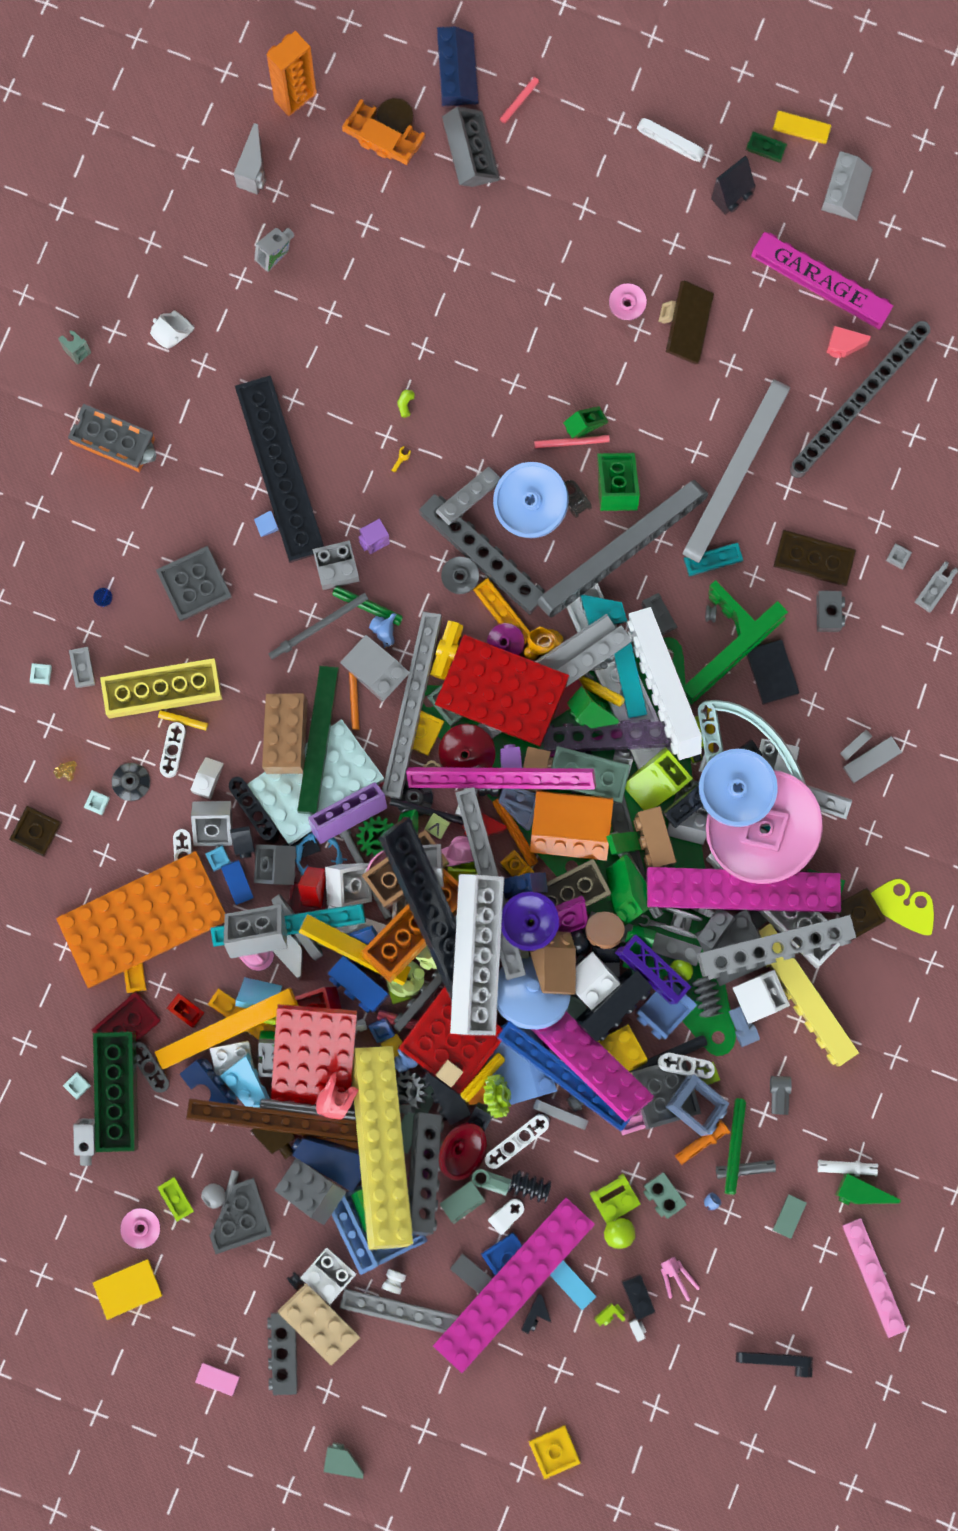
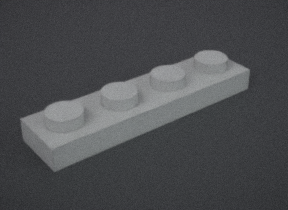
M488 466L436 510V513L450 525L495 488L501 478Z

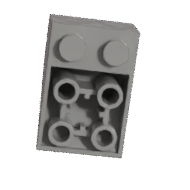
M691 780L675 794L674 802L695 786L698 781ZM704 806L699 808L677 828H674L669 822L667 828L668 835L703 845L706 838V821L708 816Z

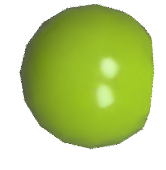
M674 960L670 964V967L686 982L692 977L693 967L689 962Z

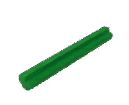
M336 586L332 592L333 596L348 603L359 597L339 586ZM369 600L357 606L378 617H383L384 620L389 618L392 613H395ZM397 614L393 620V624L399 626L403 620V616Z

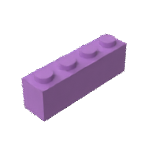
M374 782L308 817L312 833L320 844L387 809L385 794Z

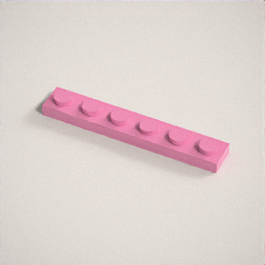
M859 1218L842 1225L887 1337L890 1338L907 1331L862 1219Z

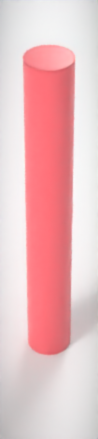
M536 77L529 82L501 116L500 120L503 123L509 120L537 86L539 80Z

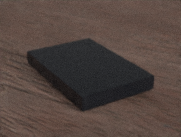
M783 640L755 647L747 654L762 705L799 694Z

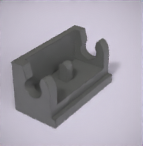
M659 593L642 601L641 606L643 609L651 607L662 636L677 628Z

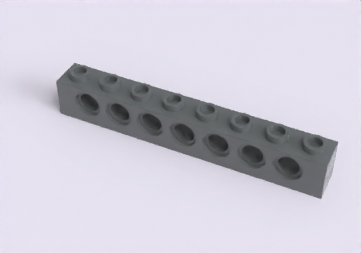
M434 494L419 509V515L466 558L472 560L479 570L527 614L531 615L539 606L537 601L545 593L544 589L538 584L535 586L530 581L531 578L525 572L521 573L511 559L507 560L502 556L503 552L497 546L492 547L489 544V539L482 533L479 535L475 531V526L469 521L465 522L461 518L462 515L450 525L443 519L438 518L436 510L446 500L442 496L438 497ZM458 524L461 529L454 532L451 530V526ZM467 537H472L475 542L467 544L464 540ZM484 549L489 554L486 557H481L478 552ZM499 562L503 567L496 570L492 567V564ZM508 575H514L516 577V581L508 582L506 580V577ZM526 587L530 590V593L522 595L520 589Z

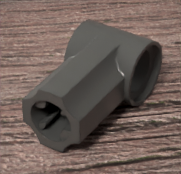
M771 1076V1114H789V1094H791L792 1087L791 1077Z

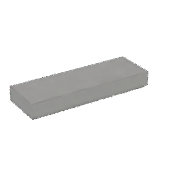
M891 736L844 766L843 769L854 784L901 754L902 751Z

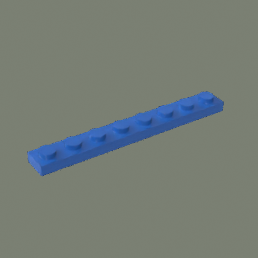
M507 1021L497 1035L500 1041L616 1129L623 1131L630 1119L625 1122L568 1065L513 1023Z

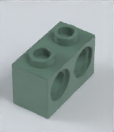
M661 1172L643 1186L646 1189L643 1193L649 1201L653 1199L656 1203L655 1210L661 1218L665 1216L668 1219L687 1205L664 1172ZM655 1183H660L663 1187L660 1194H655L652 1190ZM667 1199H672L674 1202V1207L671 1210L664 1208V1202Z

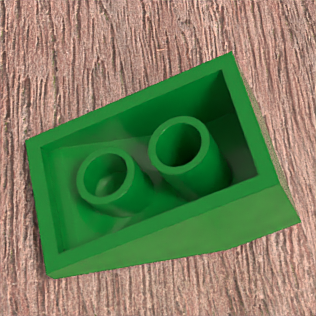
M597 453L600 511H638L640 492L635 453Z
M625 854L606 869L613 908L624 926L652 908L647 907V883L628 855Z

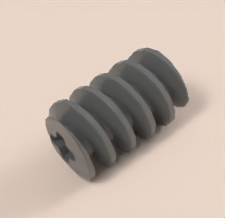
M708 976L696 979L697 981L692 983V986L698 987L694 994L700 996L695 1000L696 1002H702L697 1008L704 1010L699 1016L707 1018L723 1014L718 1012L723 1006L716 1004L721 998L714 997L719 990L712 988L717 985V982H711Z

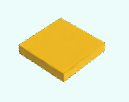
M421 711L413 750L429 756L444 721Z
M565 1425L528 1441L544 1479L581 1464Z

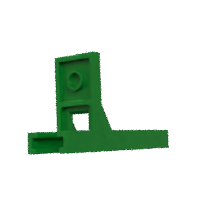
M716 580L710 585L708 592L709 600L714 605L718 604L723 609L722 613L726 618H731L734 621L738 637L683 686L690 706L699 700L786 620L784 616L788 614V611L778 601L755 621Z

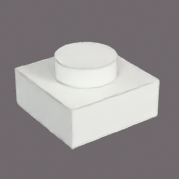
M636 1319L629 1321L636 1340L639 1342L645 1339L644 1333H646L642 1321L639 1323Z

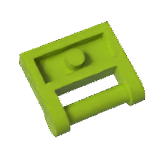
M624 1174L619 1175L618 1179L596 1192L593 1190L589 1193L606 1224L641 1205ZM623 1185L625 1191L601 1203L599 1198Z

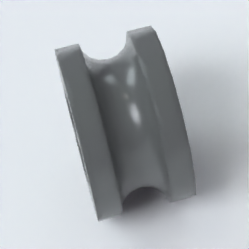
M709 605L706 606L705 622L711 620L715 623L716 606L712 608Z

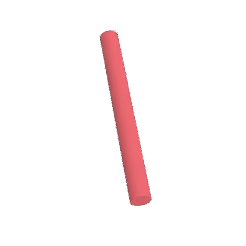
M609 435L534 441L535 449L608 443L610 442Z

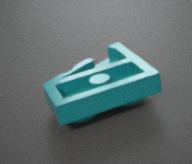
M588 595L580 596L588 626L606 614L613 625L627 622L622 602Z

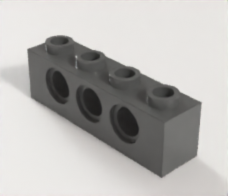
M272 1312L271 1317L267 1318L268 1329H271V1337H268V1350H272V1358H268V1369L272 1370V1378H269V1390H273V1395H294L298 1393L296 1330L278 1312ZM278 1328H285L287 1330V1337L279 1338L277 1336ZM279 1348L287 1350L288 1356L286 1358L278 1357L277 1350ZM280 1368L288 1371L287 1378L281 1379L278 1376L277 1372Z

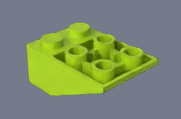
M664 747L627 779L625 789L643 810L657 807L670 798L693 778L670 751Z

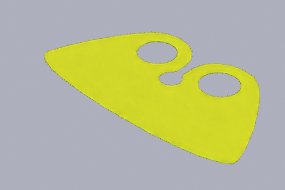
M901 879L889 881L871 893L883 915L914 932L927 936L932 934L934 911L932 899L927 893H914L910 898V904L908 906L904 905L903 901L908 898L910 887L907 882ZM896 884L904 885L906 890L904 895L897 896L894 893L893 888ZM918 896L926 898L927 904L924 908H918L915 905V899Z

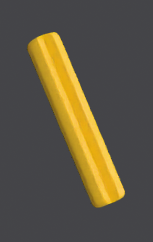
M584 675L579 678L586 690L618 707L624 703L625 699L623 696Z
M496 1053L462 1091L461 1097L469 1102L485 1084L488 1076H492L505 1062V1058L501 1054Z

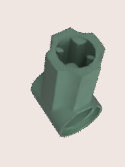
M478 1169L472 1175V1181L476 1186L506 1196L511 1179L484 1169ZM479 1172L485 1173L487 1177L486 1181L482 1184L475 1181V1176Z

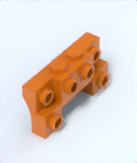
M360 99L351 115L343 124L342 131L358 139L363 148L376 151L380 157L394 158L408 165L414 153H417L424 141L425 133L421 132L419 134L412 130V126L409 125L402 136L399 132L374 120L377 107L373 106L371 108L364 104V100Z

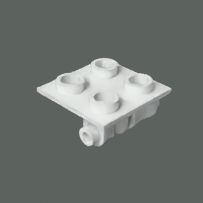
M249 1041L210 1048L214 1070L217 1075H221L248 1053L254 1068Z

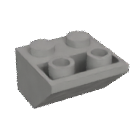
M350 540L313 549L323 590L359 582Z

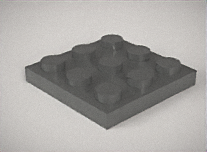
M208 546L156 570L180 622L232 598Z
M749 910L733 915L736 919L716 949L762 938ZM703 930L695 933L697 938ZM699 941L703 952L712 950L711 948L703 944L701 941ZM756 947L754 949V956L761 958L763 952L760 948ZM740 952L735 954V960L738 963H742L744 960V956ZM718 957L716 965L723 968L725 960L722 957ZM765 962L757 963L758 967L746 970V966L738 968L739 972L729 975L727 971L719 973L720 977L716 978L718 984L722 986L766 966Z
M684 1060L682 1068L684 1071H688L686 1061ZM665 1062L667 1063V1067L671 1064L677 1065V1062ZM659 1065L630 1072L654 1095L653 1100L641 1109L646 1130L681 1120L667 1109L666 1106L687 1077L686 1075L663 1071ZM694 1089L681 1106L690 1116L701 1114Z

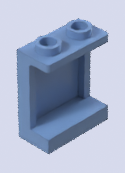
M673 983V991L679 994L681 989ZM655 992L635 1013L638 1015L636 1019L643 1026L648 1025L652 1028L651 1033L660 1040L662 1038L665 1040L697 1004L686 994L678 1004H669Z

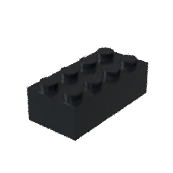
M628 968L618 977L620 985L593 1010L588 1007L575 1019L578 1025L595 1042L603 1041L609 1035L608 1031L612 1027L616 1028L623 1021L621 1018L626 1013L630 1014L637 1007L636 1004L640 1000H645L650 995L649 991L653 987L637 970Z

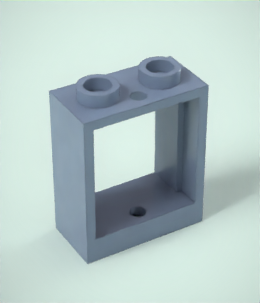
M693 1074L685 1078L666 1108L700 1136L711 1135L716 1130V1123L726 1115L728 1111L726 1108L730 1103ZM693 1089L697 1090L716 1106L703 1126L681 1108Z

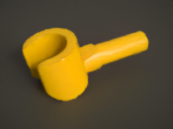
M404 446L400 448L399 458L391 470L394 473L400 464L410 457L411 451L406 455L402 454Z

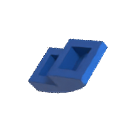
M239 860L221 867L236 905L254 898Z

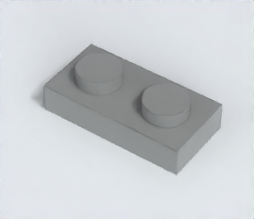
M83 647L69 650L76 688L96 685L89 648Z

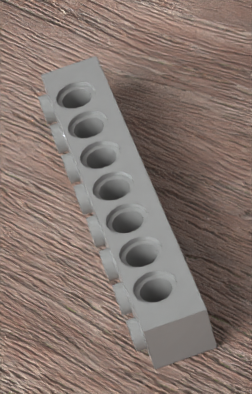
M848 915L699 953L697 957L702 976H708L709 979L720 977L719 973L727 971L728 975L737 973L740 967L746 966V970L758 967L757 963L765 962V965L776 963V958L779 957L787 960L795 958V953L802 952L803 955L814 953L813 949L821 947V951L831 949L834 943L839 942L840 946L852 943L851 939L856 938L851 916ZM831 928L837 931V937L835 939H832L829 936V930ZM812 933L818 935L819 940L816 944L810 940ZM793 938H797L800 941V946L797 949L791 945ZM775 942L781 945L780 953H775L772 949ZM756 947L760 948L763 952L761 958L754 956V949ZM737 952L742 953L744 956L742 963H738L735 960ZM718 957H722L725 960L723 968L716 965Z

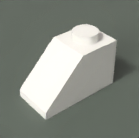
M205 757L196 774L191 792L211 800L224 763Z
M287 935V949L275 950L273 952L300 979L302 977L303 949L300 947L302 944L296 935L293 937Z

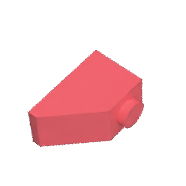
M834 326L826 353L835 358H844L867 346L871 336Z

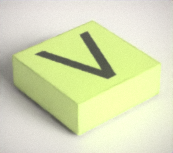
M433 813L424 830L441 839L450 823Z

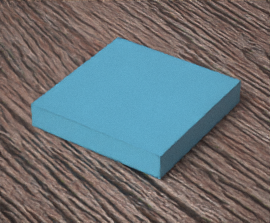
M244 977L235 1006L248 1008L280 993L282 986Z

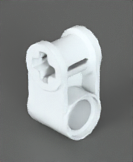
M516 1198L509 1200L488 1219L500 1235L509 1229L523 1214L524 1205L522 1201ZM511 1204H519V1212H511Z

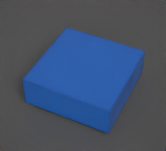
M387 1017L369 1024V1029L377 1044L395 1036V1032Z

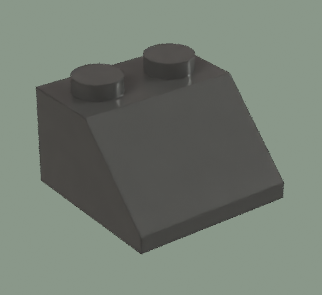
M256 844L254 883L294 885L296 876L295 860L297 857L296 846Z

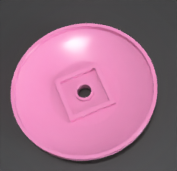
M773 770L777 779V797L769 813L757 823L744 827L728 826L718 822L708 813L706 836L709 848L720 866L734 877L758 884L778 882L799 872L808 864L817 851L823 830L820 806L811 790L802 781L790 774ZM765 824L771 826L768 833L761 832V827Z

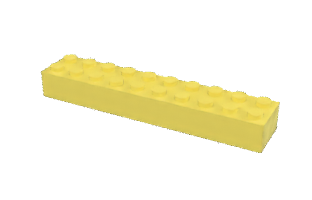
M393 1046L355 1048L352 1066V1087L359 1089L354 1098L368 1250L408 1247L413 1244Z

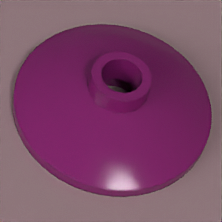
M503 623L495 626L490 631L487 643L520 655L524 649L525 640L523 633L517 626ZM504 638L507 640V645L505 646L501 643Z

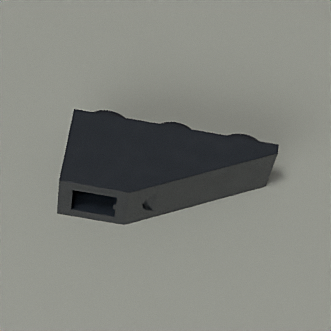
M423 1069L426 1075L422 1077L427 1087L431 1086L434 1091L431 1093L435 1104L440 1103L442 1110L439 1113L442 1115L443 1121L448 1120L449 1124L452 1125L471 1115L460 1094L428 1070Z

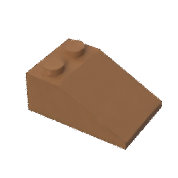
M557 931L556 936L547 946L529 952L542 993L574 995L576 993L575 945L570 932Z

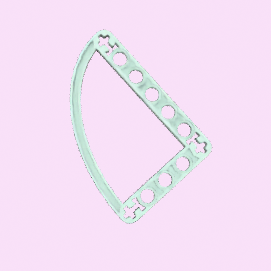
M710 700L704 701L699 705L698 716L707 763L714 756L724 751L717 710L726 711L748 720L761 730L774 744L784 759L791 775L806 785L801 770L790 749L774 728L762 717L739 704L729 701ZM705 705H707L708 708L712 709V711L709 712V718L714 717V720H707L704 722L703 719L707 718L706 712L702 711V709L705 708ZM713 724L716 728L715 733H707L705 726ZM709 744H718L719 751L716 753L711 752L708 748Z

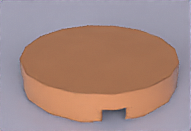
M598 912L587 921L585 932L591 944L608 949L617 946L621 942L625 928L621 919L615 914Z

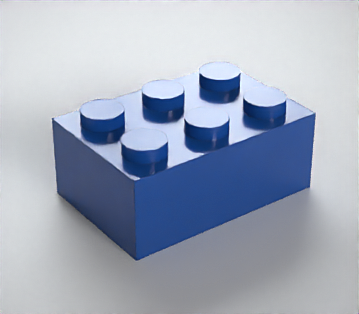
M344 956L328 972L330 982L337 988L342 986L345 989L344 994L351 1000L356 998L360 1001L359 1006L367 1013L370 1011L375 1013L389 996L386 991Z

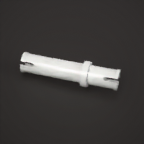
M818 1160V1172L855 1174V1176H877L878 1163Z

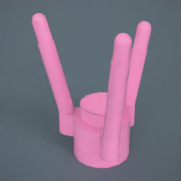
M673 1257L661 1263L663 1269L660 1271L664 1277L668 1297L672 1298L668 1279L669 1275V1277H675L686 1300L690 1301V1297L678 1275L680 1270L697 1290L700 1287L682 1266L680 1260L677 1261Z

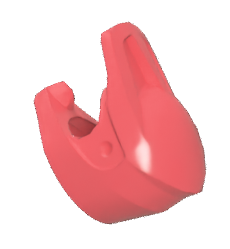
M333 1073L317 1098L316 1111L327 1118L341 1120L348 1112L359 1089L350 1087L349 1090L343 1093L338 1092V1086H335L337 1073Z

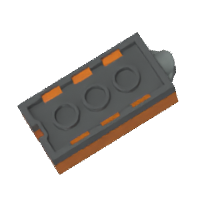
M83 404L77 417L79 423L78 425H73L68 436L71 444L137 472L141 471L144 464L155 461L157 455L153 447L155 437L152 432Z

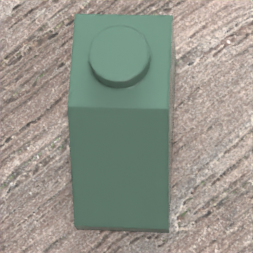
M333 1443L332 1446L328 1445L323 1472L363 1479L364 1471L349 1449L344 1448V1444Z

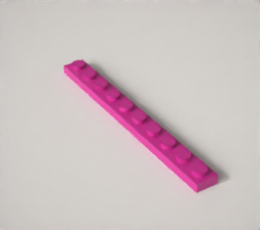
M408 767L406 770L409 788L595 789L596 787L594 769Z

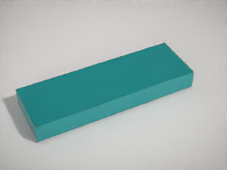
M737 542L706 551L699 563L688 557H685L683 560L690 577L743 562V557Z

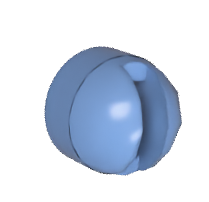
M710 1193L704 1199L705 1207L709 1206V1210H715L722 1204L720 1198L714 1193Z

